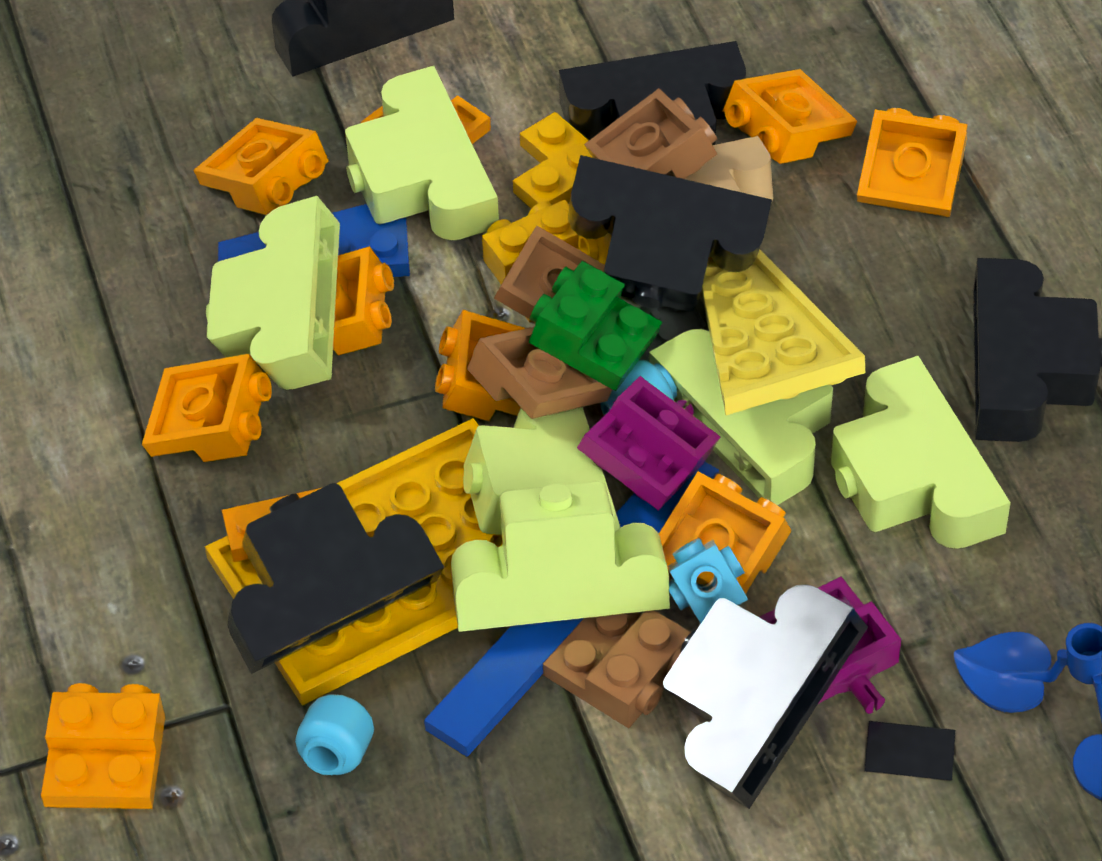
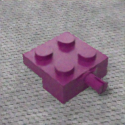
M639 376L617 397L609 412L584 435L577 449L593 460L598 467L606 470L630 488L639 498L647 501L659 511L704 464L721 436L693 416L694 409L691 404L685 409L683 408L687 403L686 400L674 402Z
M841 576L818 587V589L853 607L868 628L819 703L839 693L851 691L864 708V711L867 714H871L874 708L877 711L883 706L885 698L880 695L870 682L872 676L899 663L901 638L874 603L871 601L864 605ZM775 609L759 616V618L770 624L777 622Z

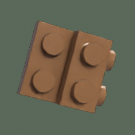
M659 88L584 144L592 158L660 174H667L669 172L673 177L682 179L700 170L706 162L717 155L712 145L717 140V137L702 117L695 120L691 110L681 98L678 97L673 101Z
M536 225L494 299L530 319L536 303L544 293L552 298L555 294L551 292L552 287L564 267L574 271L581 261H584L604 272L605 265Z
M534 327L479 338L467 368L495 401L513 398L531 419L606 402L612 392V389L530 344L529 340Z
M655 610L645 611L642 615L635 612L584 618L543 663V676L629 729L642 713L644 715L650 714L659 703L665 688L663 685L664 678L680 656L681 646L691 632Z

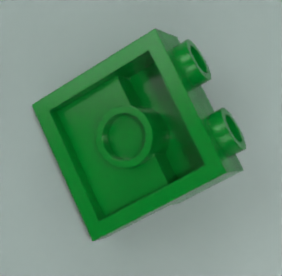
M581 261L574 271L568 267L563 268L552 287L551 292L555 294L553 298L545 293L539 298L530 315V320L536 324L529 343L610 389L617 391L656 338L662 321L620 299L625 286L624 283Z

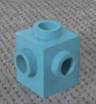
M697 538L672 554L676 561L668 566L669 572L673 579L669 580L668 590L681 611L688 606L691 607L700 624L718 599L725 598L736 605H740L748 600L736 579L745 572L729 545L719 550L713 539L703 544L701 539ZM708 571L714 574L713 579L708 584L703 585L696 582L698 575L702 572Z

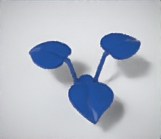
M1083 623L1072 628L1066 637V650H1058L1057 661L1052 668V659L1048 647L1038 637L1025 632L1001 633L973 646L954 651L957 670L970 692L985 705L995 710L1009 713L1024 712L1037 707L1044 697L1043 682H1054L1064 667L1068 666L1070 674L1076 680L1085 684H1093L1102 722V626L1098 624ZM1102 734L1091 735L1085 738L1078 745L1073 757V770L1078 783L1087 793L1099 800H1102Z

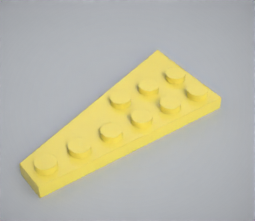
M759 250L754 264L740 272L726 271L720 268L712 257L708 258L701 292L725 415L779 399H790L802 392L824 385L839 384L847 378L866 373L865 355L761 250Z

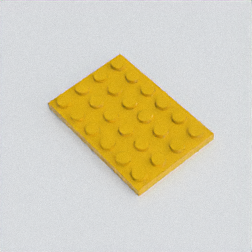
M474 418L337 483L344 491L369 537L373 536L378 524L386 517L396 514L407 515L415 519L424 529L444 565V569L436 582L275 662L302 706L458 628L453 596L452 555L458 547L473 540H487L494 543L497 547L503 544L502 535L486 534L480 530L471 494H467L464 490L463 466L474 434L479 426ZM227 536L205 546L208 561L233 599L237 592L245 586L262 584L249 559L233 562Z

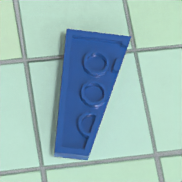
M367 204L332 213L340 223L338 255L370 246L380 261L388 264L393 277L410 276L407 217L384 224H377ZM259 232L218 242V262L263 249L266 245L259 238Z

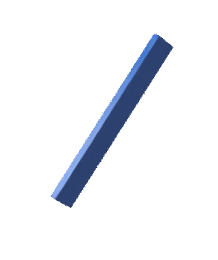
M704 462L659 511L634 493L616 512L620 527L631 523H645L652 526L659 533L696 473L699 471L714 479L715 475L719 474V469ZM584 618L511 626L424 719L425 730L468 757L543 674V663Z

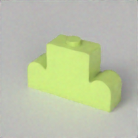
M430 66L388 80L383 85L381 91L383 117L350 126L345 131L349 166L346 169L353 192H362L372 217L377 224L388 223L429 210L431 229L437 236L443 239L459 240L487 232L488 228L499 220L498 196L435 67Z
M318 196L283 205L272 210L265 216L258 231L259 238L266 245L265 248L219 261L212 268L210 300L206 306L208 321L207 338L225 358L250 354L278 387L285 390L308 386L332 378L340 223Z
M692 329L683 332L649 352V362L653 365L659 363L671 375L677 388V396L674 398V402L686 400L687 403L683 408L685 409L691 404L694 409L693 416L721 436L713 451L758 498L762 497L779 505L804 490L811 483L814 475L816 447L813 433L825 427L831 421L832 385H824L802 392L790 399H779L725 415L709 331Z
M919 356L879 368L872 372L866 381L863 417L834 428L831 465L835 470L838 488L844 498L851 497L868 528L871 531L878 532L929 514L931 515L929 529L932 537L941 545L956 549L968 547L1005 534L1011 502Z
M583 407L531 419L520 408L513 428L485 425L477 427L463 466V485L465 492L471 494L478 525L483 533L502 535L500 495L505 491L539 488L555 483L567 485L601 481L606 485L614 518V534L616 530L621 528L602 468L598 467L593 460L577 449L584 435L590 430Z
M601 481L567 485L555 483L539 488L505 491L500 495L502 546L497 547L494 543L487 540H473L458 547L452 555L453 596L459 632L670 609L669 571L659 533L652 526L645 523H631L619 528L614 534V518L605 483Z

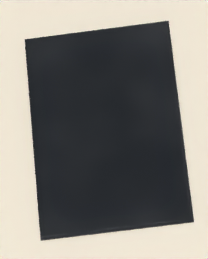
M869 721L864 771L952 781L956 730Z

